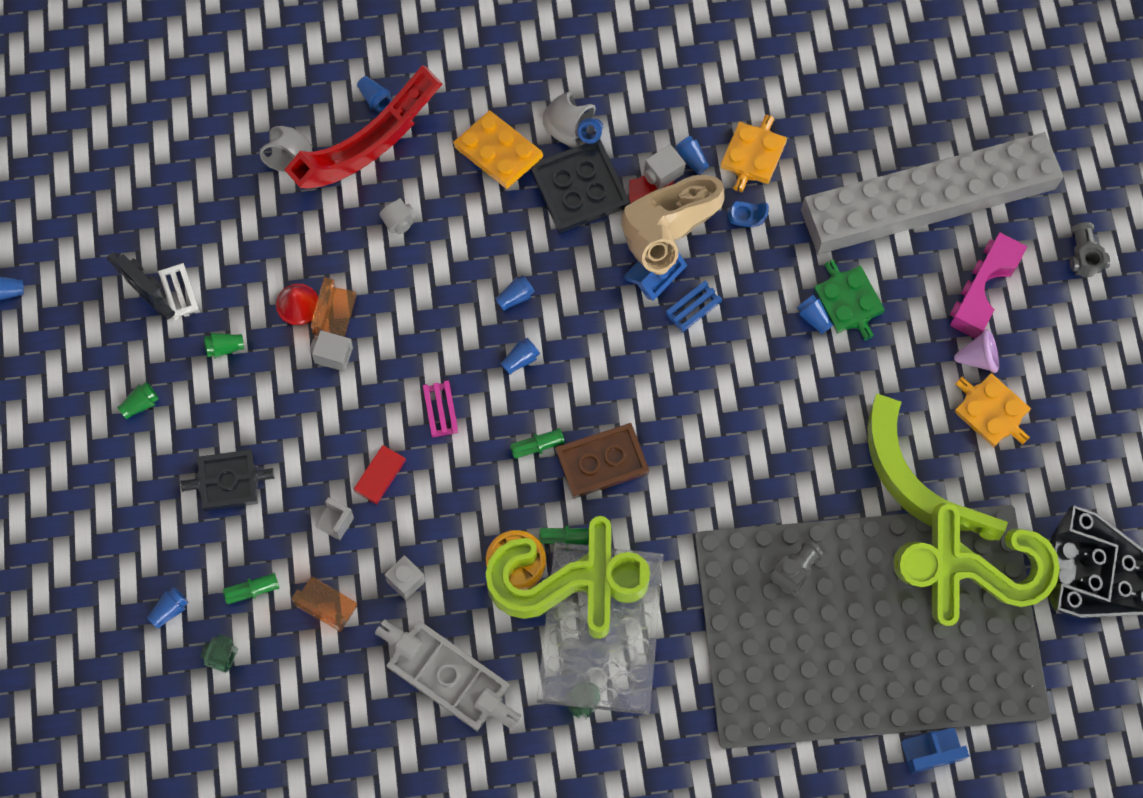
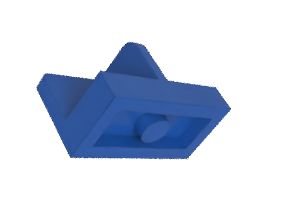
M955 728L936 732L930 731L925 735L905 739L901 742L910 774L963 761L970 757L967 746H960Z

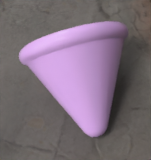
M985 329L982 334L957 352L954 360L961 364L996 373L999 369V357L991 331Z

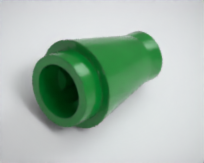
M210 333V336H204L207 357H214L216 359L238 350H244L242 334Z
M145 382L142 385L138 384L117 408L128 419L156 405L155 402L159 397L153 388Z

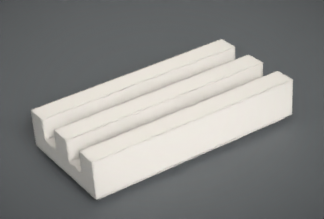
M184 264L158 271L169 306L175 311L174 320L180 319L179 317L183 315L184 317L190 316L189 313L192 312L195 314L199 313L200 311ZM178 271L181 272L191 302V306L188 307L176 275ZM171 274L182 308L179 310L176 309L166 275Z

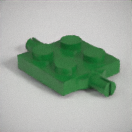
M830 260V263L829 261L826 262L824 266L831 277L827 281L814 286V292L818 299H820L833 324V328L837 334L847 329L858 328L864 341L868 340V337L871 339L874 334L867 323L873 317L884 313L885 309L862 266L860 265L847 272H840L834 260Z

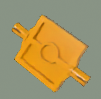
M764 115L760 127H754L740 121L721 162L722 169L733 172L738 176L733 187L735 191L739 189V192H743L748 180H757L769 184L787 142V137L770 131L774 121L772 116Z
M992 373L975 387L963 376L955 383L967 395L954 412L993 448L1003 438L1010 435L1018 440L1021 445L1030 438L1018 426L1021 419L1031 408Z

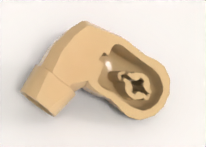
M709 175L691 176L676 184L653 191L627 205L622 214L621 225L629 250L633 253L634 257L647 270L656 275L668 272L678 258V247L675 241L685 237L722 207L725 200L723 182L717 177Z

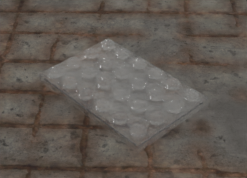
M555 542L551 575L567 564L576 562L588 554L589 546ZM611 548V559L617 554L624 552L636 553L643 557L649 565L650 581L648 591L636 602H619L610 595V629L604 638L596 639L588 633V597L585 592L573 593L547 610L537 703L649 715L664 554Z

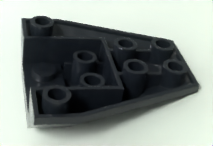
M1074 505L1070 506L1052 534L1050 541L1057 552L1060 566L1057 584L1049 596H1047L1054 610L1076 618L1143 616V548L1097 513Z

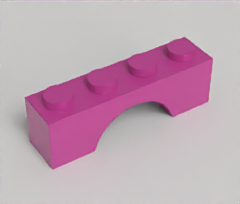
M1002 233L998 234L995 241L989 240L983 253L987 254L985 260L979 259L972 272L976 275L974 281L968 280L961 292L965 298L962 303L957 301L950 313L954 317L950 324L951 327L973 338H977L983 333L995 310L986 298L985 283L995 277H1011L1028 246Z

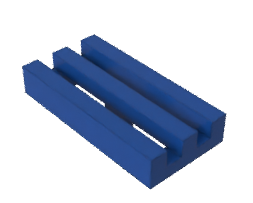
M704 281L669 308L665 315L683 333L722 302V298L719 295L717 296L715 290L710 288L708 283ZM703 291L705 292V294H703L700 298H698L695 302L689 305L677 316L674 315L681 308H683L690 301H692L695 297H697L700 293H702ZM708 298L712 299L710 303L683 324L680 322Z

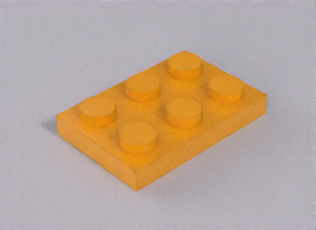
M490 110L453 142L459 152L506 189L543 157V153L538 147Z

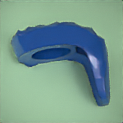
M735 201L727 212L729 222L744 227L761 226L768 216L769 206L768 203L751 204Z

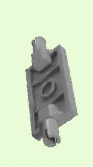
M386 619L382 621V628L379 626L375 634L395 647V653L386 665L388 669L477 732L485 720L491 716L510 730L516 726L515 722L518 723L522 715L501 702L503 695L510 687L509 683L421 621L409 633H403Z

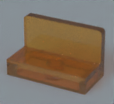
M324 278L311 323L313 335L319 336L320 330L339 336H346L357 296L355 291L336 288L335 280Z
M315 577L309 579L302 592L297 589L291 598L295 606L339 632L343 630L358 606L355 601Z

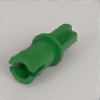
M558 428L557 430L540 435L535 433L533 437L512 443L510 447L513 457L518 459L537 452L542 454L543 450L564 445L565 441L561 429Z
M566 525V528H540L539 541L541 544H565V547H568V544L589 545V529L569 528L568 525Z
M274 572L253 580L247 578V582L224 588L223 595L226 603L232 604L251 597L256 599L257 595L280 588Z

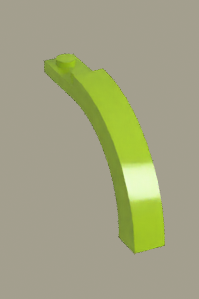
M876 393L868 419V445L874 468L891 496L907 512L932 527V513L935 506L941 503L953 504L960 512L961 531H972L978 533L986 540L999 541L1006 531L1007 521L945 500L929 490L913 474L902 455L897 436V420L902 402Z

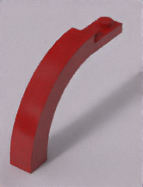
M422 65L389 105L362 130L330 148L313 152L299 151L284 169L285 172L300 188L326 186L356 173L385 153L415 124L412 119L443 85L442 82L426 66Z

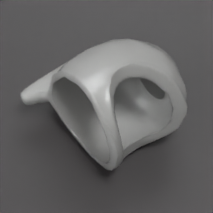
M568 91L555 98L545 109L543 125L547 132L555 139L571 148L580 146L576 142V139L579 137L577 133L578 125L586 118H593L596 110L595 105L576 106L572 92Z
M275 126L270 130V143L265 144L260 149V157L267 166L285 172L284 169L299 151L312 152V146L307 137L295 129L286 126ZM271 147L272 155L267 157L264 154V150ZM284 149L287 153H289V156L283 154L282 150Z

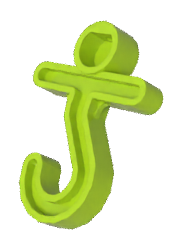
M948 503L938 504L933 509L932 545L917 541L905 543L898 549L893 561L895 573L906 584L918 587L932 585V617L937 623L945 626H952L959 619L960 580L969 578L998 601L1024 607L1037 604L1049 596L1057 584L1060 566L1057 552L1049 540L1037 532L1017 528L1011 529L1005 535V544L1012 550L1021 551L1026 554L1031 562V571L1028 577L1022 582L1014 583L989 562L960 542V512L955 505Z
M597 516L590 522L589 553L576 562L567 564L532 589H517L509 581L510 575L514 570L519 567L530 566L536 561V544L529 538L511 540L500 546L489 559L486 570V581L490 598L498 609L513 617L526 619L540 616L573 593L585 592L588 597L587 629L590 636L596 639L604 638L609 633L610 595L619 602H636L648 591L650 581L649 565L640 555L624 552L617 554L611 559V522L603 516Z

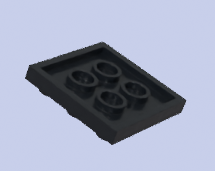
M601 139L595 143H585L540 160L530 168L559 234L623 210L630 204Z

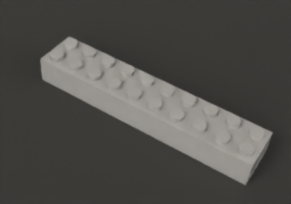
M1043 132L806 196L801 212L817 255L1056 190L1064 176L1047 135Z

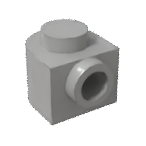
M401 198L386 206L379 214L390 233L397 234L406 232L410 225L413 224L412 219L417 217L411 205H405Z

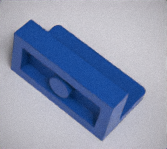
M678 252L676 263L665 274L656 275L647 270L638 261L624 275L626 281L638 284L646 298L654 301L685 269L687 264Z

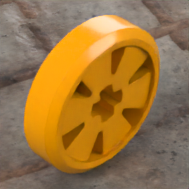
M520 530L504 532L497 536L490 544L486 554V567L495 551L505 543L522 538L533 540L537 548L536 561L530 566L517 568L509 578L510 583L515 588L520 590L529 589L544 574L546 567L545 550L540 541L528 532Z

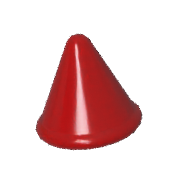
M297 283L287 286L280 292L276 300L278 315L283 321L291 325L309 323L316 317L320 307L317 293L305 284Z

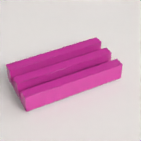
M444 381L442 384L433 383L431 386H428V384L423 385L432 438L458 433L449 381ZM441 390H445L452 425V428L448 429L440 394ZM430 392H435L442 430L436 431Z

